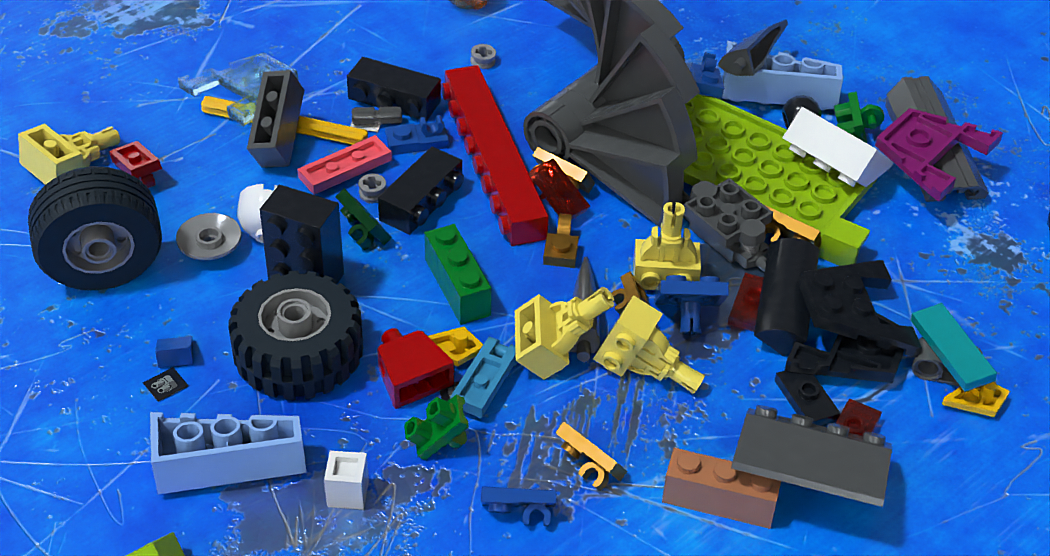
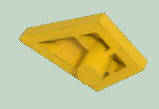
M465 327L428 336L453 360L454 365L457 367L476 357L483 346Z
M995 381L966 392L959 387L943 398L942 405L995 417L1010 391L997 385Z

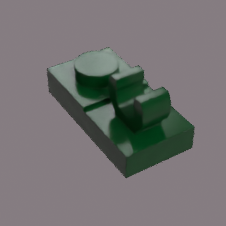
M345 188L335 196L344 206L340 210L342 214L352 223L356 220L361 223L352 226L348 234L355 240L363 235L356 242L362 249H368L373 244L374 237L384 245L392 238L366 208Z

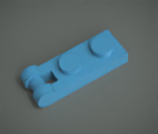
M488 337L450 396V399L456 394L465 398L463 411L482 418L512 367H515L518 363L516 361L515 345L511 344L508 347L500 344V340Z

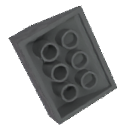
M757 405L756 410L749 408L733 458L732 469L883 507L892 453V444L885 442V436L872 432H864L863 436L849 433V427L836 423H828L827 427L813 424L814 419L799 414H792L791 418L777 415L778 410L767 406Z

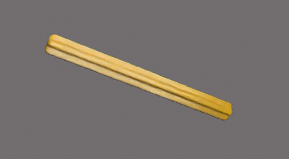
M205 96L201 102V108L204 113L248 123L253 122L256 106L212 96ZM299 115L296 133L349 145L368 138V131Z

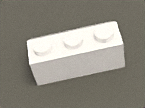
M801 107L783 136V139L791 143L789 150L803 158L808 153L816 158L813 164L828 173L831 168L840 172L837 178L854 187L856 182L867 187L890 169L894 163L876 148L804 107Z

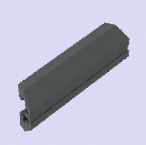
M919 76V78L903 77L886 94V109L892 123L906 110L912 108L947 117V123L957 125L943 93L928 76ZM958 142L933 165V167L956 178L954 188L947 194H951L953 190H956L957 193H964L967 200L985 199L989 194L967 145ZM920 186L926 202L937 201Z

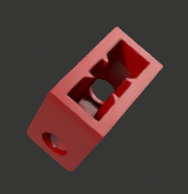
M391 328L384 332L381 337L383 344L377 348L378 367L395 409L454 385L453 360L423 331L417 330L402 336L397 328Z

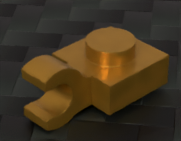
M559 214L557 234L547 233L543 265L575 268L579 236H570L572 215Z

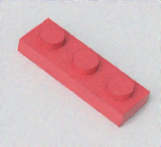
M374 135L298 168V178L315 195L392 161V151Z

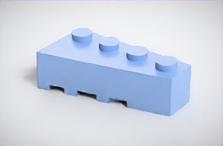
M727 41L726 53L735 47L737 43ZM779 52L775 56L768 55L765 64L753 76H737L724 71L723 84L725 89L722 99H729L733 102H758L763 105L772 103L785 105L791 98L805 95L813 98L821 110L834 109V105H838L843 82L842 65L806 57L802 61H796L790 54Z
M150 412L151 465L158 494L307 473L299 416L251 415L248 420H238L232 417V414H218L217 419H197L196 413H181L180 418H164L163 412Z

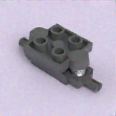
M730 178L718 185L708 181H700L693 185L690 196L683 190L682 205L685 207L683 218L690 223L689 229L729 262L734 263L736 261L745 269L758 267L765 272L769 245L764 242L766 238L765 225L772 222L773 212Z

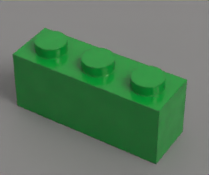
M452 224L424 232L425 261L460 325L491 316L492 288L456 225Z

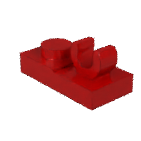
M135 141L109 151L112 162L122 171L136 177L148 188L156 186L152 173L162 169L160 160L141 143Z

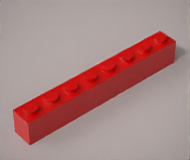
M474 65L445 70V82L441 83L443 99L449 101L451 117H456L457 131L459 136H464L466 153L468 155L472 154L474 171L476 174L481 175L483 192L490 196L491 211L493 214L498 215L501 234L507 235L511 246L546 240L549 216L479 66Z

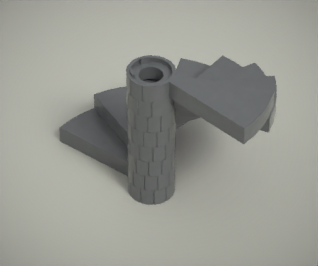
M544 0L592 29L598 54V64L526 116L523 130L530 148L535 152L537 147L565 161H568L570 158L661 228L664 205L672 202V212L674 214L676 202L682 204L684 170L698 159L696 140L685 104L699 94L700 91L685 63L684 51L675 37L684 27L659 0Z

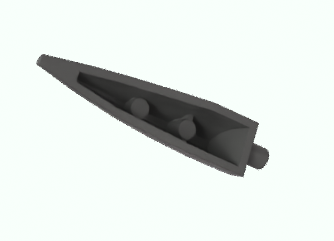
M787 19L758 31L733 47L721 58L719 67L733 75L753 76L765 64L770 51L788 25Z
M584 257L573 292V298L578 297L582 301L596 292L594 276L588 257ZM599 315L594 318L593 327L581 335L569 351L577 352V359L579 361H588L590 353H597L600 348Z

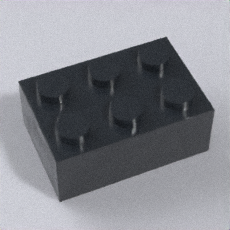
M279 184L259 209L268 280L271 275L277 273L282 276L288 275L289 271H299V274H307V271L317 272L319 277L322 278L325 275L335 279L336 284H338L344 275L339 203Z

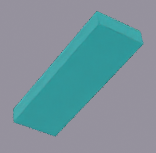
M942 303L912 313L911 322L964 392L996 381L997 372Z

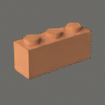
M673 448L665 477L662 503L770 529L781 481L732 469L733 461Z

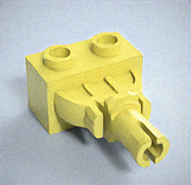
M44 123L18 133L19 163L46 185L63 173L77 168L89 167L91 162L100 158L101 150L120 143V135L116 129L113 130L112 126L94 134L83 131L73 135H59Z
M672 202L664 205L663 222L661 223L659 237L658 227L654 226L651 236L647 239H635L633 276L644 290H656L660 281L666 280V276L670 275L686 276V281H700V242H692L690 239L691 233L688 228H684L683 237L681 238L683 215L685 213V207L681 203L676 202L674 214L672 212Z
M601 287L583 301L578 297H574L568 302L559 301L553 304L538 294L516 309V361L543 380L561 371L569 365V351L576 344L579 337L593 327L594 318L614 306V297L607 288Z
M633 295L609 331L593 360L620 377L628 369L637 374L651 375L659 381L670 378L694 394L704 380L705 375L680 361V356H678L680 351L670 346L666 336L655 327L663 313Z

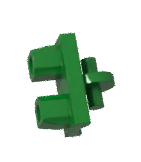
M857 91L848 93L849 102L834 105L838 123L837 127L867 143L865 128L875 129L882 124L884 112L882 108L872 104H868L860 109Z
M457 394L449 401L436 397L428 404L426 409L427 419L423 421L413 416L405 423V438L416 444L417 457L427 460L447 444L453 448H460L466 443L467 435L465 430L469 427V424L463 412L465 398Z

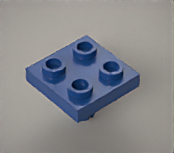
M682 275L666 276V280H661L655 290L654 304L681 305L680 334L688 335V332H690V321L691 335L701 334V306L720 307L729 296V282H720V278L715 276L700 277V281H686V276Z

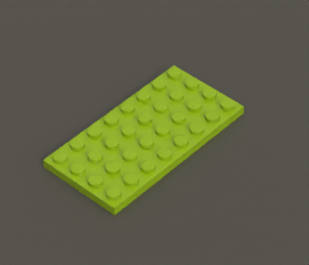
M697 94L685 104L692 124L698 159L684 170L685 183L693 186L700 181H708L718 185L730 178L763 205L821 232V239L822 234L834 217L838 216L844 219L877 181L876 179L867 187L857 182L854 187L837 178L840 174L837 170L831 168L828 173L813 164L816 158L808 153L803 158L789 150L791 143L783 139L787 129L718 98Z

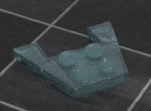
M265 53L230 62V68L221 71L213 68L203 70V76L189 79L188 75L178 78L180 89L194 97L217 85H221L243 97V99L226 107L228 116L243 126L247 125L254 118L263 72L291 70L299 81L296 69Z

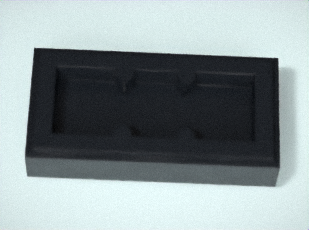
M788 371L776 373V384L797 414L814 419L813 424L819 426L839 421L840 411L814 374Z

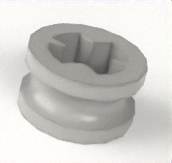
M487 44L475 45L471 50V65H478L480 69L493 67L496 62L495 48Z
M372 173L364 175L359 179V196L362 201L378 203V197L386 190V180L383 176Z

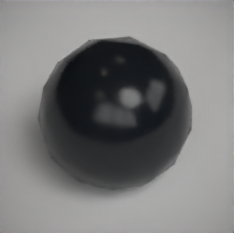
M805 95L795 96L786 102L782 108V116L787 130L801 107L821 117V109L813 98Z

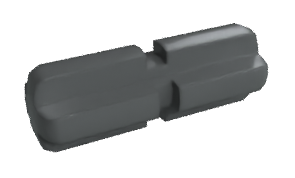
M399 106L379 107V110H374V107L352 108V123L354 125H375V122H379V124H400L402 122V110Z

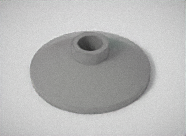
M205 213L185 221L177 231L176 241L178 248L186 256L198 260H214L230 254L237 248L242 237L241 228L233 218L227 215Z

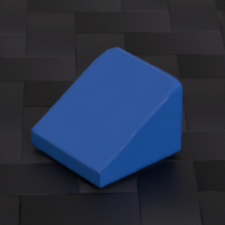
M192 336L158 339L155 348L158 368L193 365Z

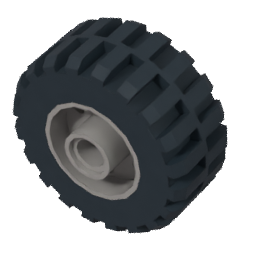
M289 271L288 275L280 276L279 273L271 275L267 281L261 279L254 283L251 291L247 289L238 298L239 302L237 301L230 312L229 334L234 364L237 366L238 373L242 379L248 381L251 387L258 391L264 389L265 394L277 398L278 395H282L286 400H295L298 396H305V399L314 398L315 394L319 392L326 394L334 390L335 384H343L350 377L349 373L352 374L360 364L359 359L363 354V336L359 303L355 296L350 294L349 289L341 283L337 285L336 280L325 275L322 278L319 277L317 272L307 271V274H299V271Z

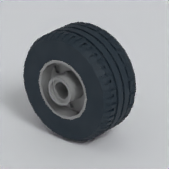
M90 166L63 173L48 182L37 193L29 208L28 225L35 262L51 279L71 288L104 290L128 283L141 275L152 264L161 248V226L153 195L143 182L121 170L110 167Z

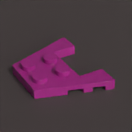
M909 108L877 136L875 146L937 201H940L954 188L956 178L933 167V165L955 144L961 142L988 155L1001 142L1003 133L992 129L991 134L976 130L977 125L965 122L962 126L947 123V117Z

